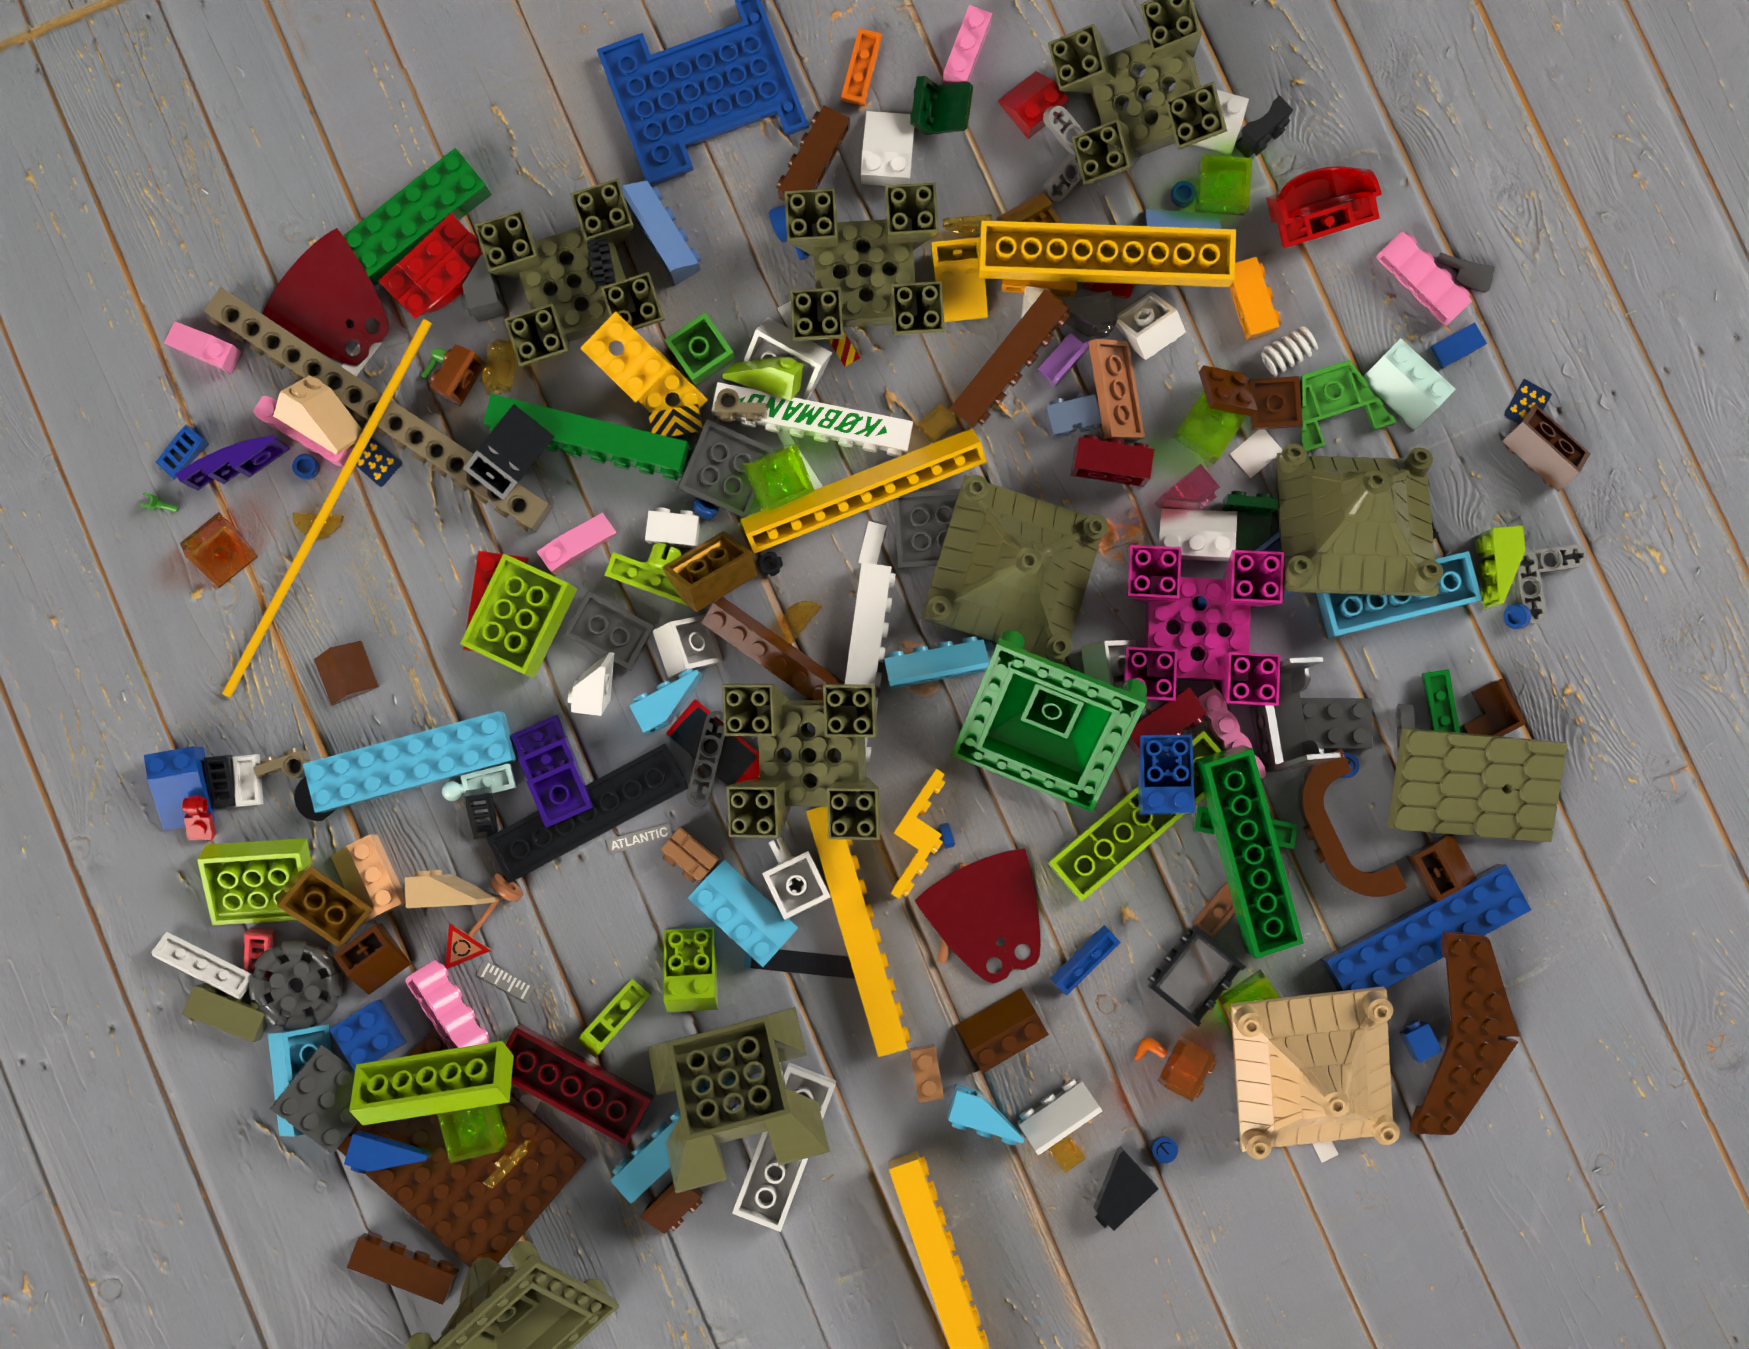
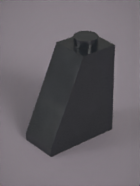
M1121 1146L1114 1155L1094 1204V1209L1098 1213L1095 1216L1097 1221L1104 1228L1109 1225L1113 1231L1159 1189Z

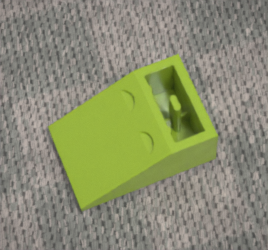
M1523 526L1491 528L1477 535L1478 539L1475 541V550L1480 558L1477 573L1478 577L1482 579L1480 594L1482 597L1481 603H1484V609H1490L1503 604L1526 551Z
M714 927L664 930L663 1001L667 1013L718 1009Z

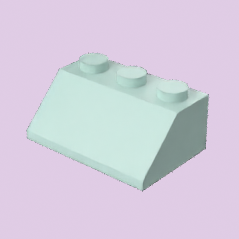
M1401 338L1363 376L1369 384L1370 390L1413 431L1456 390Z

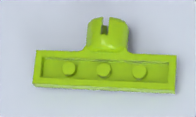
M656 543L653 545L649 559L646 562H639L615 552L612 553L604 576L688 606L682 601L662 568L681 556V552L678 549L670 547L667 558L664 560L663 557L667 545Z

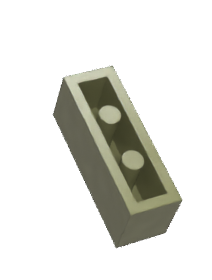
M205 982L193 987L182 1013L184 1016L252 1043L261 1040L268 1024L264 1020L265 1013L256 1010L258 1005L254 1000H251V1003L242 998L239 1000Z

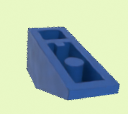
M359 1130L352 1135L344 1165L351 1166V1170L354 1172L366 1173V1171L426 1161L432 1156L433 1151Z

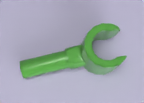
M440 348L433 349L430 363L421 374L423 378H427L437 362L444 363L443 358L447 352L446 350Z
M143 493V495L150 497V502L147 505L140 503L142 507L150 510L163 508L178 512L179 506L160 501L157 496L150 493Z

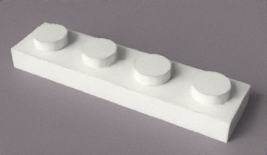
M168 932L164 934L151 952L153 957L239 1000L249 988L250 975H253Z

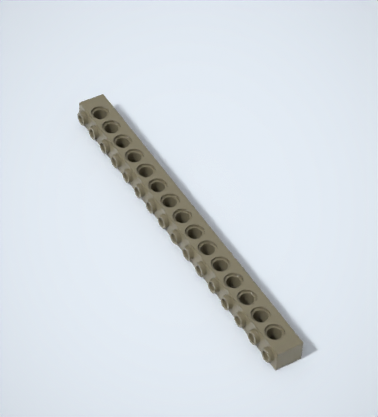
M222 287L218 289L204 309V312L210 316L209 322L220 329L224 326L231 330L230 336L241 343L245 339L251 343L249 348L260 356L265 352L271 356L269 360L280 369L286 366L292 370L289 375L298 381L309 375L312 376V370L320 366V373L312 377L319 379L331 389L334 381L341 380L340 387L332 391L344 406L353 411L351 415L361 423L369 420L382 393ZM235 313H239V318L235 322H231V317ZM259 326V332L251 336L252 329ZM275 340H280L279 346L276 349H271V344ZM296 353H300L299 360L295 363H292V356ZM361 393L360 401L352 403L353 396ZM390 401L375 432L383 437L387 433L394 438L392 440L393 444L402 450L408 447L414 451L412 455L423 464L429 461L435 465L433 470L444 478L449 474L455 478L453 483L464 491L470 488L476 492L473 497L485 505L488 501L496 506L494 511L505 518L509 515L517 520L514 524L527 532L529 529L537 532L552 510V507L547 502L519 484L504 501L501 498L496 499L494 493L483 484L475 485L474 477L463 468L460 471H454L453 467L457 461H464V466L473 456L471 452L394 401ZM402 420V427L394 431L392 429L394 422ZM419 433L423 434L422 441L418 444H413L414 436ZM438 447H443V454L438 458H434V450ZM519 501H525V509L522 512H515V505Z

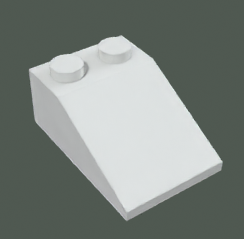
M866 111L861 162V184L880 186L910 184L914 126L910 124V114Z

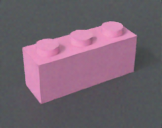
M969 5L943 72V84L970 81L991 26L992 13Z

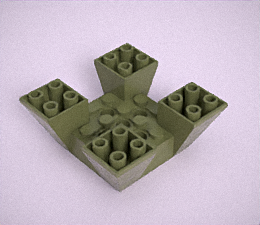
M1149 0L1141 3L1140 6L1149 39L1115 53H1112L1094 24L1048 42L1059 90L1094 94L1102 123L1101 126L1072 137L1084 185L1130 169L1142 155L1176 143L1177 148L1180 150L1227 132L1215 82L1213 81L1201 86L1195 65L1194 56L1202 32L1193 0ZM1143 69H1146L1145 74L1142 77H1139L1141 71ZM1173 83H1176L1174 89L1172 91H1169V87ZM1152 92L1151 98L1146 101V96ZM1129 101L1127 108L1123 110V105ZM1158 115L1157 122L1152 124L1153 118Z
M618 178L570 193L581 227L536 241L522 209L474 224L489 273L521 280L531 309L530 311L504 319L519 367L568 352L571 341L594 334L615 311L635 330L665 320L649 272L627 279L618 254L619 247L634 227ZM607 238L616 283L595 286L587 241ZM567 258H574L571 264H563ZM574 281H581L579 287L571 288V284ZM550 289H558L555 295H547ZM581 304H589L585 311H578Z
M936 182L885 185L886 219L837 222L835 188L784 191L787 242L814 256L816 289L790 290L793 341L844 338V327L893 325L894 335L945 332L942 281L915 283L913 251L939 233ZM861 246H866L870 249L866 253L857 251ZM886 269H893L896 273L892 276H887L883 272ZM868 270L871 272V275L864 278L859 275V272ZM842 271L846 273V276L843 279H837L834 277V274ZM864 294H869L873 299L869 302H864L860 297Z
M722 684L724 736H758L760 777L727 786L729 837L779 838L791 806L827 807L829 839L880 840L879 788L866 776L865 737H877L875 684H824L823 700H789L774 684ZM807 723L814 725L815 733L808 730ZM784 748L791 751L792 758L785 755ZM808 748L816 752V758L809 755ZM833 748L841 752V758H837L833 754ZM809 773L817 777V783L811 781Z
M795 1007L748 1019L742 1023L700 1034L695 1033L647 1046L656 1094L660 1095L676 1090L681 1114L666 1141L676 1193L728 1180L720 1144L768 1131L779 1166L830 1152L818 1101L788 1090L785 1084L781 1062L807 1055ZM724 1056H730L728 1060L720 1061ZM761 1073L758 1078L750 1079L752 1075ZM735 1080L732 1085L725 1086L728 1081ZM710 1087L706 1092L699 1093L702 1088ZM736 1104H740V1105H741V1106H740L737 1110H735V1111H731V1110H730L731 1107L734 1106V1105H736Z

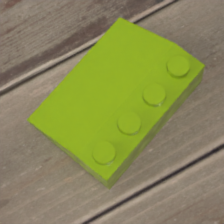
M503 554L460 644L535 679L577 592V588L557 577Z
M307 838L205 845L197 860L212 925L297 920L277 907V895L294 875L311 865Z

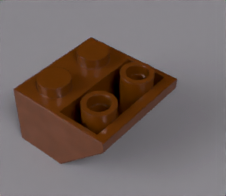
M1445 834L1406 855L1430 901L1439 902L1463 889L1476 877L1453 834Z
M382 923L373 925L333 955L345 974L368 995L411 965Z

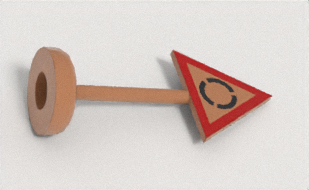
M501 874L493 876L491 886L498 894L499 902L490 904L468 934L449 922L446 969L491 951L490 948L473 937L503 898L511 902H518L522 898L524 893L515 882L508 883L506 877Z

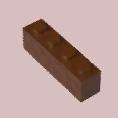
M825 105L820 112L816 111L811 121L813 126L810 132L804 133L799 144L801 148L798 154L794 153L788 163L789 171L786 176L782 175L777 183L776 188L778 189L779 199L785 201L784 191L818 189L851 127L849 117Z
M374 1232L364 1233L358 1238L347 1268L441 1305L448 1300L459 1269L454 1268L453 1263L446 1260H433L428 1253L423 1251H410L406 1249V1245L400 1242H387L382 1240L383 1237Z

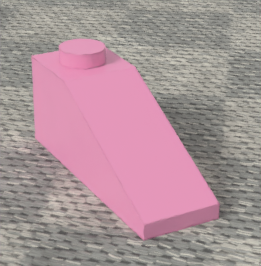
M175 321L164 341V344L230 374L233 373L242 354V351L228 342Z
M602 512L555 538L538 550L537 553L548 569L556 576L613 537L617 532Z

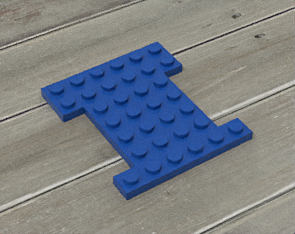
M735 0L742 22L652 55L643 33L597 49L644 178L649 182L650 186L694 170L686 147L778 114L786 136L809 128L761 0Z

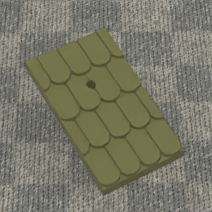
M1402 728L1387 827L1407 831L1551 842L1568 744L1559 741Z

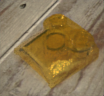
M496 339L487 348L481 382L489 396L491 394L499 395L511 392L517 362L511 340Z

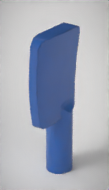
M785 206L771 209L768 214L777 237L781 242H786ZM795 247L799 260L808 258L807 252Z

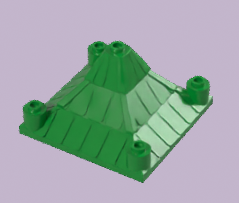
M1006 630L999 637L951 756L1093 812L1148 699L1146 697L1147 687L1137 679L1126 680L1121 688L1114 687L1109 683L1094 679L1068 666L1051 662L1049 659L1036 654H1031L1023 649L1025 640L1019 632Z

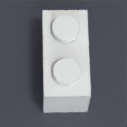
M655 508V511H648L645 541L648 544L663 543L667 546L694 549L698 546L701 520L699 516H695L693 511L680 510V514L670 513V509Z

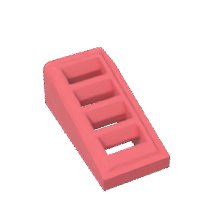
M252 927L245 932L243 970L253 974L254 972H251V968L255 969L256 967H254L255 962H252V959H258L267 949L272 946L274 947V929ZM253 948L264 949V952L253 951ZM267 970L263 977L270 979L271 972Z

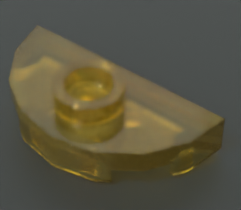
M992 215L943 219V228L951 232L962 233L964 236H974L980 231L982 220L992 221Z
M293 513L294 524L306 536L318 514ZM329 514L317 539L329 538L330 535L335 533L342 526L344 516Z
M801 601L787 609L782 618L781 628L784 638L789 644L792 645L821 610V605L813 601Z
M521 1144L509 1157L504 1154L494 1164L497 1169L488 1177L484 1184L489 1189L495 1187L526 1155L527 1149Z

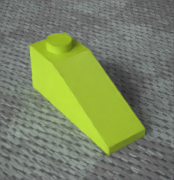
M781 356L731 364L723 373L722 378L791 401L801 388L804 364L792 358Z
M631 979L584 1030L577 1042L596 1058L651 995L635 980Z

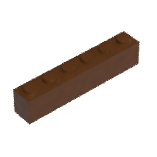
M1044 289L950 409L972 428L978 426V424L983 426L990 418L991 414L989 411L994 404L998 407L1007 395L1004 393L1010 385L1014 387L1023 375L1020 372L1025 366L1030 367L1038 358L1036 352L1041 346L1045 348L1054 338L1052 332L1056 327L1062 328L1071 316L1068 312L1072 308L1049 289Z
M724 597L713 603L701 622L809 700H823L824 684H845V682Z

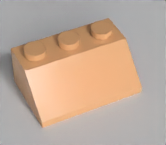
M377 834L367 835L330 856L345 889L373 908L371 913L361 923L362 925L406 904L405 893Z

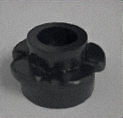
M767 552L765 555L760 556L758 560L759 570L764 575L775 576L780 572L783 561L775 552ZM769 562H772L773 565H772V566H768V563H769Z

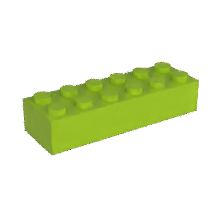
M503 1041L356 1064L349 1111L362 1125L508 1103L510 1102L514 1056Z

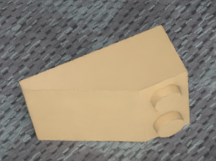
M309 375L280 391L273 416L337 455L355 444L359 439L363 429L332 389L323 384L319 379Z
M442 870L414 871V877H405L406 908L477 905L499 902L498 896L453 874L442 875Z

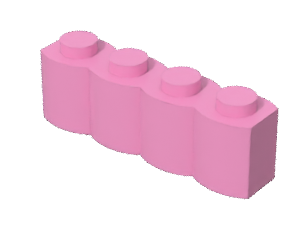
M1401 231L1376 256L1379 262L1393 273L1397 280L1410 290L1415 298L1427 307L1434 317L1445 326L1472 302L1469 292L1464 287L1454 284L1451 274L1446 269L1437 267L1433 256L1427 251L1423 252L1417 246V241L1410 234H1405Z
M268 396L261 397L253 410L260 420L278 429L291 439L300 442L311 451L320 454L333 464L340 467L345 465L353 450L351 446L337 455L274 417L277 400Z
M1210 689L1197 697L1207 711L1202 718L1207 720L1208 731L1219 742L1221 751L1241 745L1252 748L1249 739L1240 732L1238 720L1227 710L1226 701L1217 689ZM1255 755L1260 778L1262 779L1266 776V770L1262 761Z
M434 960L405 979L410 991L419 1001L424 1013L433 1023L437 1033L446 1043L448 1049L489 1043L487 1031L476 1024L474 1011L462 1002V993L456 985H452L449 982L448 971L443 964H439Z

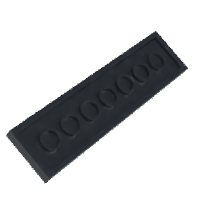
M663 744L587 784L586 788L593 808L547 828L539 811L486 838L508 883L516 881L687 790L688 785L668 746Z

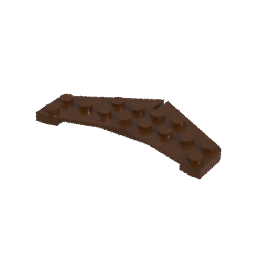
M1443 931L1441 949L1442 956L1446 958L1451 1020L1445 1052L1422 1105L1416 1106L1411 1118L1409 1130L1414 1134H1455L1518 1043L1514 1039L1499 1038V1036L1519 1037L1491 942L1487 937L1478 933Z

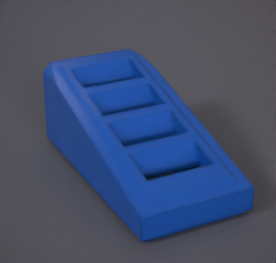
M186 424L157 459L156 463L175 480L177 478L175 474L190 465L209 443L192 427ZM189 438L195 442L192 446L187 442ZM182 445L188 449L186 454L180 449ZM175 452L182 457L181 461L173 456ZM168 459L176 465L174 469L166 463Z

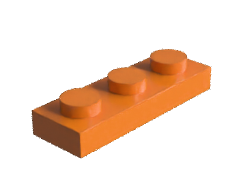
M858 29L841 94V101L865 107L883 38L882 33Z

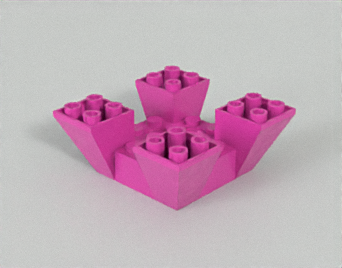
M1130 545L1128 597L1146 604L1144 648H1125L1124 682L1128 679L1140 680L1147 687V700L1176 701V680L1218 682L1226 704L1279 706L1281 654L1249 653L1251 608L1282 604L1284 552L1232 550L1223 579L1180 577L1181 547ZM1198 596L1204 597L1207 602L1205 609L1202 611L1194 609L1192 605L1193 599H1196ZM1168 622H1172L1177 626L1176 635L1167 632L1166 625ZM1192 624H1199L1202 627L1201 636L1193 634L1191 630ZM1218 625L1226 627V637H1221L1217 633ZM1192 648L1198 649L1201 652L1202 657L1200 661L1192 659L1190 654Z

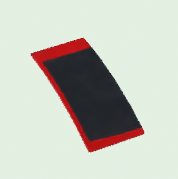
M696 699L667 731V734L694 758L697 756L706 717L710 713ZM717 717L711 718L710 723L713 724V730L711 732L707 729L706 735H714L721 739L722 733H717V729L719 726H723L724 723ZM725 736L716 776L727 786L757 778L760 774L759 752L740 736ZM708 739L705 741L703 748L707 753L713 754L718 749V743L713 739ZM703 763V765L712 772L711 766Z

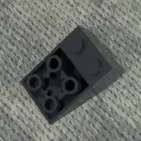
M513 404L463 469L504 501L555 436Z

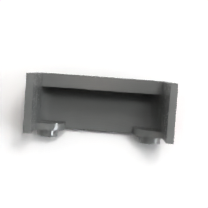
M1323 657L1289 658L1281 661L1279 706L1250 705L1258 755L1266 772L1314 766L1341 758L1340 752L1324 753V749L1319 741L1308 740L1300 692L1307 689L1311 681L1308 668L1324 662Z

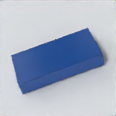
M1474 322L1432 345L1430 349L1443 369L1485 346L1487 342Z

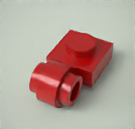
M190 795L188 798H184L182 809L184 813H187L184 817L187 839L213 840L216 832L212 813H206L208 809L207 799L202 798L201 795Z

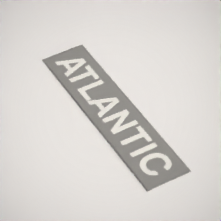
M667 823L606 839L609 853L613 854L669 839L672 837L670 824Z

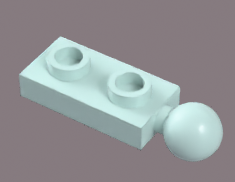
M508 763L461 775L462 783L459 784L455 781L445 783L442 788V795L448 801H456L466 790L491 787L492 794L517 788L512 765Z

